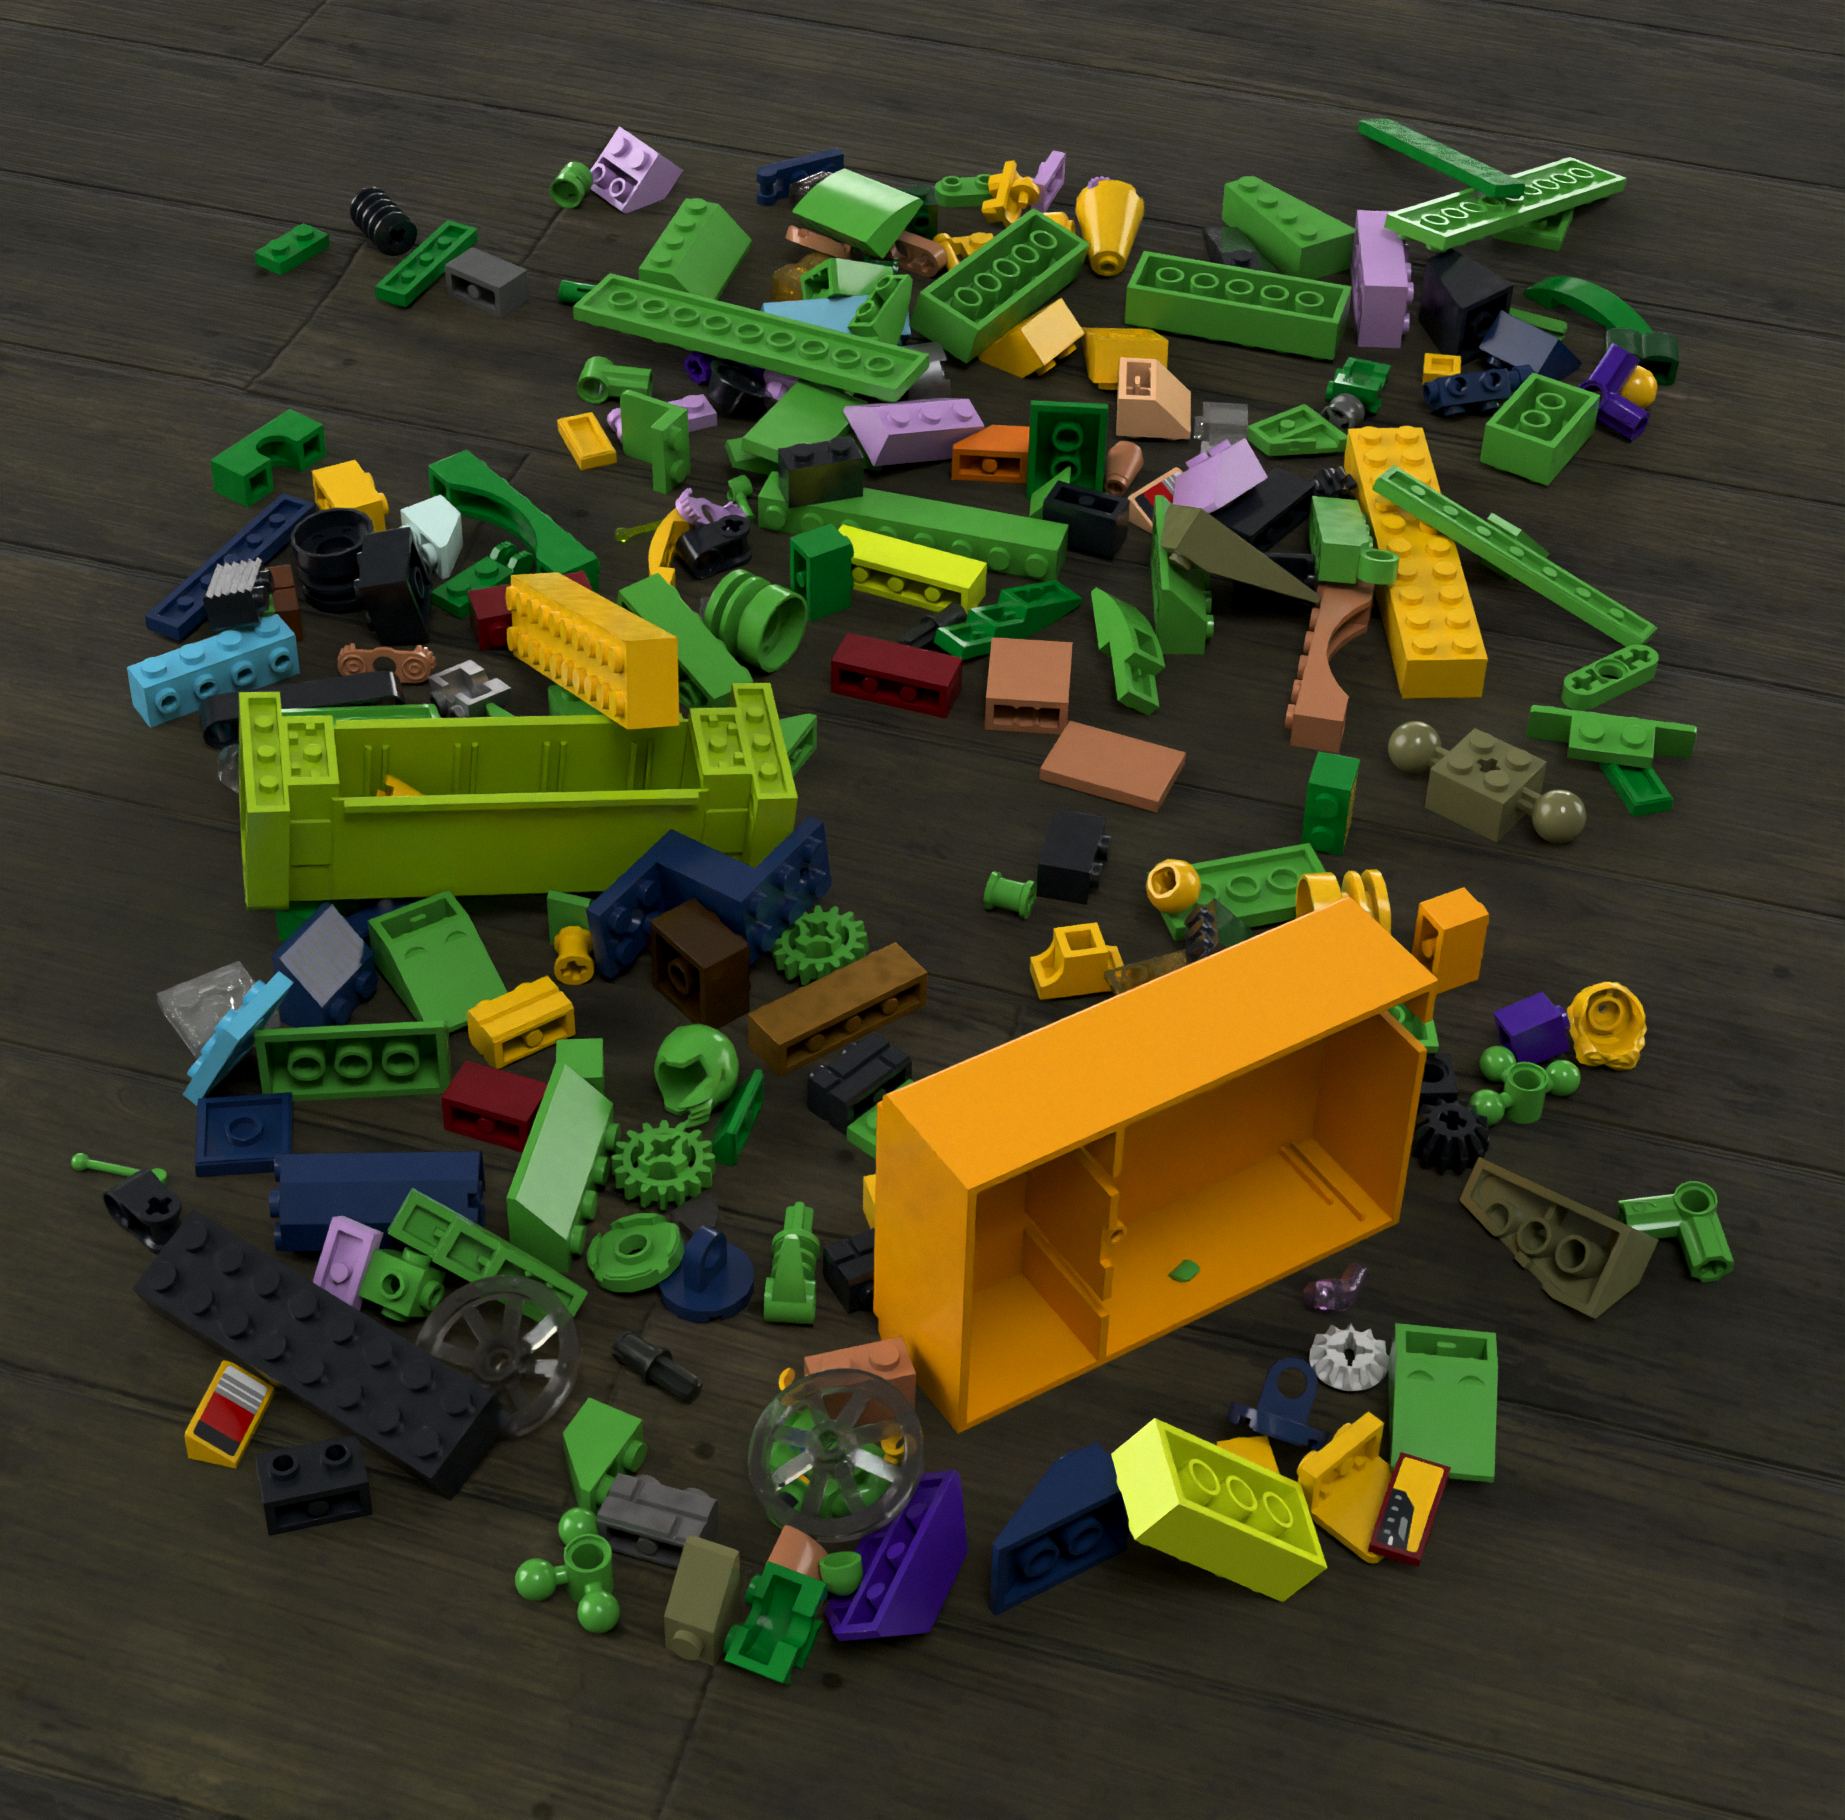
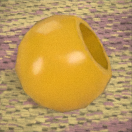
M1637 366L1621 390L1620 395L1645 409L1656 398L1657 380L1649 370Z
M1167 859L1156 864L1149 873L1145 885L1148 899L1152 905L1160 912L1180 914L1191 909L1199 899L1202 888L1199 874L1195 868L1186 861Z

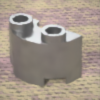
M939 341L900 346L929 354L930 367L904 393L907 400L951 397L950 379H945L944 370L940 361H946L947 359Z
M472 660L428 677L432 692L428 694L429 704H435L439 715L444 714L446 718L486 717L485 706L492 702L505 710L504 706L512 703L511 687L498 678L489 681L485 669Z

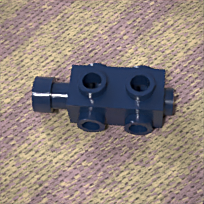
M1530 365L1514 366L1511 371H1507V368L1490 369L1482 372L1458 373L1452 376L1438 377L1433 381L1424 383L1423 396L1425 402L1430 406L1431 414L1444 412V417L1446 418L1466 414V409L1478 407L1479 413L1491 412L1500 409V404L1508 400L1512 396L1511 393L1515 392L1534 371Z

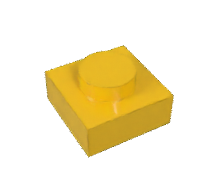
M1425 353L1422 385L1438 377L1461 373V356Z

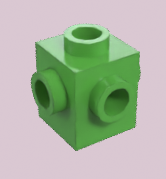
M405 1247L403 1252L394 1249H375L358 1295L382 1305L381 1314L400 1322L409 1323L411 1317H430L432 1311L438 1307L444 1294V1285L442 1283L447 1271L432 1265L431 1256L414 1248Z

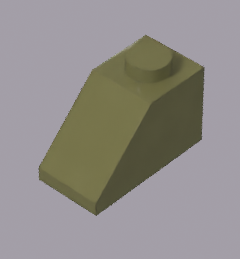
M689 1534L684 1544L664 1615L665 1649L673 1651L683 1659L699 1660L715 1666L723 1651L725 1639L733 1624L738 1623L741 1617L739 1551Z

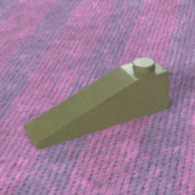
M1171 504L1167 509L1160 546L1171 554L1169 561L1186 572H1189L1190 569H1195L1312 603L1319 602L1320 595L1202 508Z
M1480 1157L1459 1199L1480 1223L1515 1255L1514 1258L1518 1263L1537 1278L1543 1285L1542 1288L1553 1299L1595 1319L1639 1284L1659 1239Z

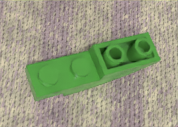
M903 274L884 275L875 283L874 290L866 301L857 308L856 315L847 326L850 332L856 336L897 346L911 299L913 282L911 276ZM829 386L830 389L848 394L850 396L854 395V393H849L844 389Z
M1096 587L1091 591L1098 646L1100 651L1112 657L1117 699L1125 706L1134 708L1149 716L1159 707L1155 676L1165 668L1158 638L1149 621L1137 608Z

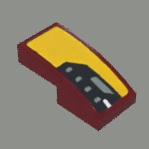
M1403 1452L1400 1453L1368 1548L1369 1552L1416 1567L1420 1566L1432 1533L1437 1510L1449 1480L1451 1467Z

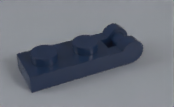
M837 147L759 167L756 171V180L760 184V188L757 190V203L762 206H772L777 203V200L808 193L822 180L844 169V153Z

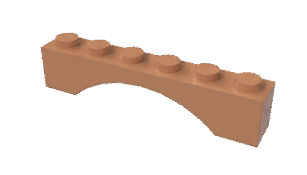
M1359 580L1356 584L1327 581L1326 585H1318L1317 594L1321 598L1318 603H1315V608H1312L1309 631L1306 632L1303 655L1300 656L1297 679L1294 680L1291 703L1293 704H1288L1285 728L1292 729L1290 746L1339 754L1345 729L1349 696L1336 682L1330 671L1329 661L1341 647L1367 632L1372 612L1375 584Z

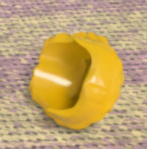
M1603 982L1584 988L1576 995L1572 1004L1567 1008V1016L1570 1022L1569 1032L1574 1041L1573 1048L1576 1052V1058L1581 1064L1591 1067L1604 1064L1616 1071L1633 1069L1640 1059V1051L1645 1045L1644 1035L1647 1031L1642 1004L1627 987L1618 982ZM1605 1005V1009L1599 1011V1007Z

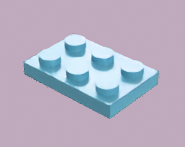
M278 971L267 984L258 980L242 999L244 1004L237 1011L232 1008L215 1027L214 1031L216 1033L201 1049L200 1053L202 1055L188 1070L187 1075L192 1080L182 1094L197 1106L198 1098H205L245 1056L255 1043L254 1030L265 1028L292 986L293 982Z

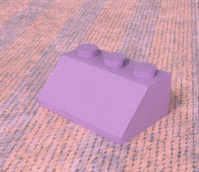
M933 398L899 401L896 403L845 406L843 410L873 466L952 459L954 443L984 428L983 422L969 399Z

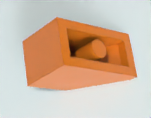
M991 425L954 443L952 448V480L1027 484L1030 427Z

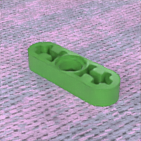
M1629 645L1567 675L1563 683L1561 700L1564 705L1574 710L1586 711L1593 709L1652 680L1656 673L1659 656L1654 649L1646 645ZM1602 675L1614 676L1618 679H1607L1602 677Z

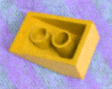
M1081 327L1085 333L1080 339L1088 378L1092 382L1098 383L1099 389L1118 390L1120 357L1157 359L1167 369L1168 340L1151 329Z

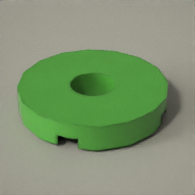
M637 1213L619 1218L610 1224L611 1230L603 1237L600 1232L596 1235L587 1251L588 1267L593 1279L602 1288L613 1292H636L653 1287L674 1272L680 1265L685 1252L678 1226L674 1222H667L665 1216L656 1213ZM642 1249L638 1253L628 1255L633 1250Z

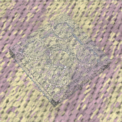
M236 961L156 993L158 1007L195 1058L198 1059L202 1055L200 1053L201 1049L216 1033L214 1029L230 1009L233 1008L237 1011L244 1004L242 999L256 982L241 962ZM277 1010L264 1029H274L280 1026Z

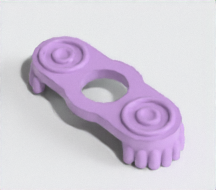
M691 488L684 490L675 503L681 517L688 523L699 527L711 523L706 519L701 508L706 509L710 513L714 522L729 515H739L745 518L747 516L743 509L738 508V505L734 504L733 501L722 507L712 504L705 498L696 499L690 497L693 493Z

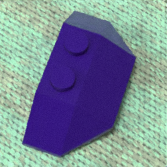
M956 1469L913 1475L904 1486L907 1491L889 1503L864 1532L855 1550L856 1553L861 1555L863 1578L861 1584L850 1595L843 1597L832 1595L824 1611L832 1631L839 1641L930 1632L968 1553L961 1477Z

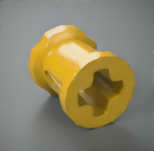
M580 926L562 928L554 937V949L558 953V958L554 963V974L564 984L580 985L586 983L594 974V962L589 956V952L593 949L590 931Z

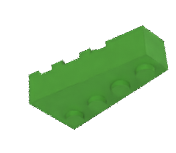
M659 573L619 590L617 605L678 637L679 701L688 709L728 708L732 683H753L754 680L749 671L744 666L739 665L728 652L723 641L716 639L704 625L700 615L693 612L681 599L677 589L669 585Z

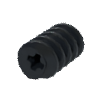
M370 186L362 189L355 195L349 209L350 217L354 224L365 233L366 237L382 253L389 256L404 254L412 248L417 238V227L382 189Z

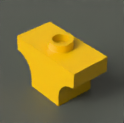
M1097 922L1054 928L1053 941L1050 947L1043 953L1030 957V973L1040 1000L1127 989L1128 975L1117 946L1105 945Z

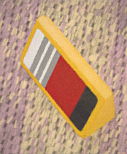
M223 1360L186 1429L184 1438L188 1458L237 1469L275 1394V1387L238 1365Z

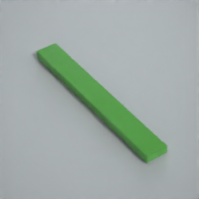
M1393 465L1376 479L1372 490L1626 647L1634 644L1646 645L1652 639L1657 630L1655 625L1397 466Z

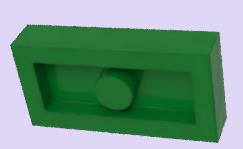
M303 223L255 251V262L265 269L278 275H283L330 247L329 234Z

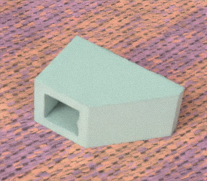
M442 495L401 509L402 526L399 528L410 526L420 553L429 562L432 570L442 580L450 577L463 546L461 513Z

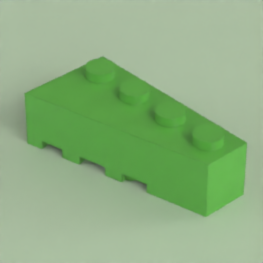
M1245 176L1225 184L1222 220L1230 227H1238L1254 246L1286 275L1314 280L1350 269L1354 228L1255 176Z

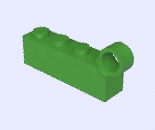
M1312 496L1307 535L1312 555H1315V570L1318 581L1356 584L1357 581L1362 580L1379 585L1393 584L1397 580L1400 557L1393 552L1373 548V537L1369 536L1370 527L1366 525V513H1361L1358 500Z

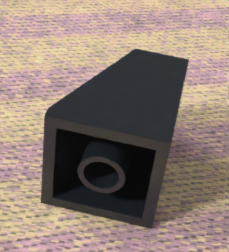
M1451 248L1426 261L1423 291L1420 300L1419 322L1442 355L1461 356L1462 367L1485 355L1478 347L1499 312L1502 310L1508 314L1510 313L1514 284Z

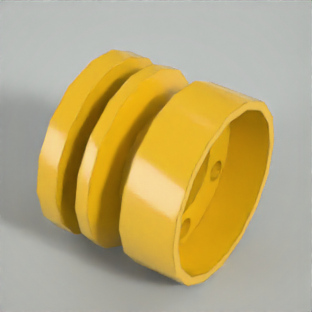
M1377 869L1365 870L1361 877L1356 871H1348L1344 875L1341 890L1336 876L1332 872L1302 874L1299 877L1296 891V918L1345 897H1351L1391 935L1389 898L1383 876Z

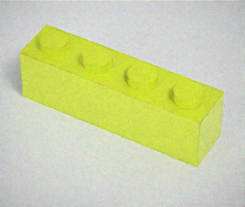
M844 524L838 530L842 535L850 539L854 548V556L851 558V575L854 582V590L935 612H940L949 604L955 602L964 608L967 616L969 609L976 608L986 595L987 563Z

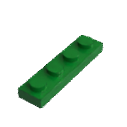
M447 220L374 286L376 299L389 302L395 306L407 307L445 272V265L466 252L478 241L477 228Z

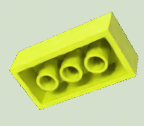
M1156 1418L1111 1454L1117 1474V1485L1122 1493L1129 1518L1128 1526L1134 1540L1141 1544L1158 1549L1183 1562L1191 1563L1214 1573L1218 1577H1224L1248 1587L1254 1592L1262 1593L1281 1602L1287 1600L1327 1569L1300 1483Z

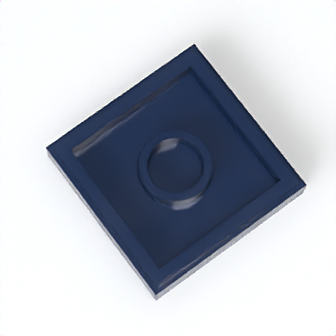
M292 1092L198 1098L195 1146L196 1177L274 1172L275 1154L293 1153L294 1102Z

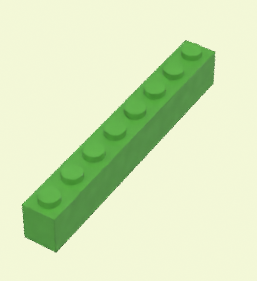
M775 471L770 473L758 495V528L799 535L830 523L839 530L842 524L982 561L987 563V570L1044 581L1057 580L1067 557L1068 524L864 487L863 496L788 508L778 487V472Z

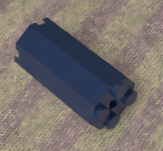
M483 1151L275 1154L274 1176L275 1181L279 1182V1189L270 1190L269 1208L271 1218H280V1222L275 1224L274 1240L276 1251H322L332 1217L345 1216L383 1232L379 1249L404 1250L405 1247L413 1248L389 1235L387 1231L412 1188L485 1228L486 1205H483V1191H485Z

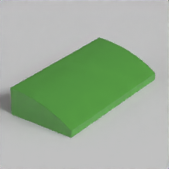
M844 168L828 176L812 188L792 212L809 228L883 259L924 202L918 197Z

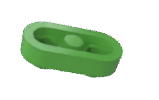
M981 174L977 177L966 178L947 176L935 185V195L938 204L948 208L982 206L986 200L996 199L993 198L988 187L991 175Z

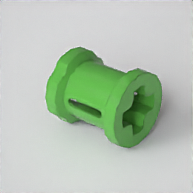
M993 871L984 892V908L992 910L994 907L1018 912L1020 918L1027 919L1035 903L1037 882L1028 880L1026 883L1003 878L1002 873Z

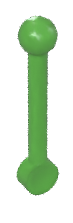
M84 1153L75 1154L71 1160L72 1167L77 1171H84L88 1168L130 1177L139 1171V1169L91 1160ZM161 1168L151 1170L164 1185L167 1184L165 1170Z

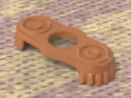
M350 643V645H345L344 648H341L337 657L338 669L342 676L376 671L373 666L375 659L389 657L396 664L395 674L399 677L401 683H420L425 681L433 673L436 665V658L433 656V652L428 651L427 647L422 649L421 645H418L414 651H397L385 646L377 647L373 650L355 649V644Z

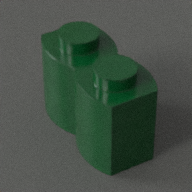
M1628 328L1606 330L1602 358L1611 344L1614 343L1640 359L1641 362L1638 366L1649 370L1657 380V385L1668 386L1675 383L1679 366L1678 338L1663 332L1641 334Z

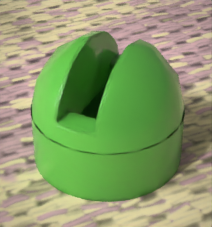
M850 1551L836 1552L823 1557L819 1561L821 1580L827 1584L828 1591L833 1595L841 1597L850 1595L861 1584L863 1567L860 1554Z

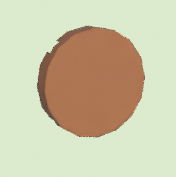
M793 225L788 227L785 237L800 245L845 260L851 259L854 250L853 246L845 243L842 246L841 243L836 242L832 238L803 228L799 229Z

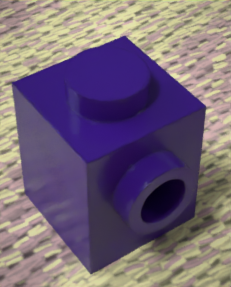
M1543 992L1493 1012L1500 1045L1508 1048L1514 1054L1516 1063L1531 1062L1538 1064L1569 1050L1566 1031L1570 1030L1568 1016L1561 1005L1554 1006Z

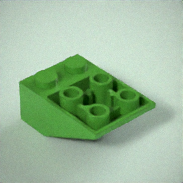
M449 890L368 920L370 946L374 952L375 964L418 1022L445 1020L448 1022L450 1033L468 1026L467 1011L474 1008L479 1002L487 999L492 1000L508 993L469 915Z
M1395 1323L1388 1364L1391 1473L1395 1469L1400 1453L1403 1452L1451 1467L1449 1475L1451 1479L1494 1482L1498 1383L1496 1333Z

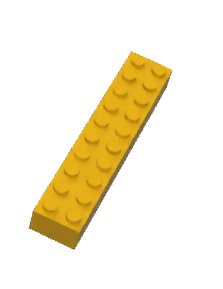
M1367 426L1348 429L1344 469L1346 474L1352 475L1358 485L1351 491L1356 500H1358L1361 513H1366V525L1370 527L1369 536L1373 537V548L1390 551L1400 557L1396 582L1388 585L1375 584V594L1401 698L1482 697L1488 658L1455 541L1372 490L1376 479L1394 465L1441 493L1423 428L1411 426L1376 428Z
M558 572L511 575V586H508L505 592L507 609L512 611V627L507 629V644L515 657L627 730L679 726L678 637Z

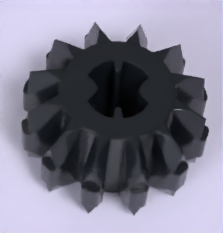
M1439 1097L1434 1105L1423 1104L1418 1115H1416L1411 1146L1413 1156L1422 1158L1424 1168L1438 1167L1441 1175L1446 1170H1454L1457 1174L1462 1175L1466 1168L1473 1169L1478 1158L1485 1157V1153L1489 1149L1491 1138L1489 1137L1487 1117L1477 1114L1476 1105L1461 1106L1458 1098L1453 1104L1446 1103Z

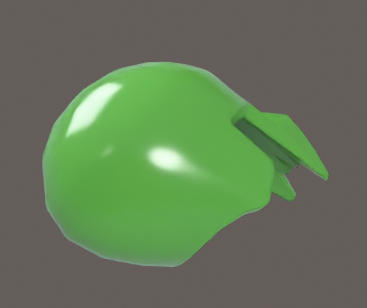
M698 1023L677 1027L663 1040L655 1060L654 1073L664 1100V1109L677 1116L690 1112L689 1119L684 1122L686 1123V1128H690L709 1121L711 1111L731 1098L738 1081L739 1061L734 1045L725 1034L715 1028Z

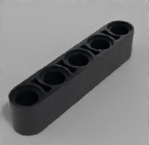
M381 670L207 697L200 704L199 717L205 743L215 749H230L239 747V692H280L281 709L406 705L399 677L393 672Z

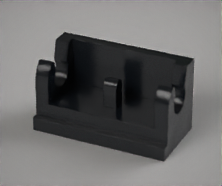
M1261 552L1314 591L1315 555ZM1233 581L1234 610L1312 613V602L1298 600Z

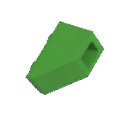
M590 1397L563 1432L565 1467L578 1507L590 1509L597 1516L606 1496H609V1490L617 1474L628 1475L630 1471L636 1472L641 1467L647 1452V1444L644 1443L642 1419Z

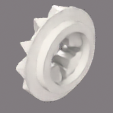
M1352 1323L1345 1330H1340L1331 1325L1326 1334H1316L1309 1353L1310 1366L1315 1371L1316 1376L1327 1385L1345 1391H1361L1377 1385L1383 1380L1388 1371L1390 1358L1386 1353L1385 1341L1375 1340L1371 1329L1363 1332L1355 1331ZM1345 1349L1354 1350L1355 1360L1352 1361V1366H1347L1348 1360L1345 1359Z

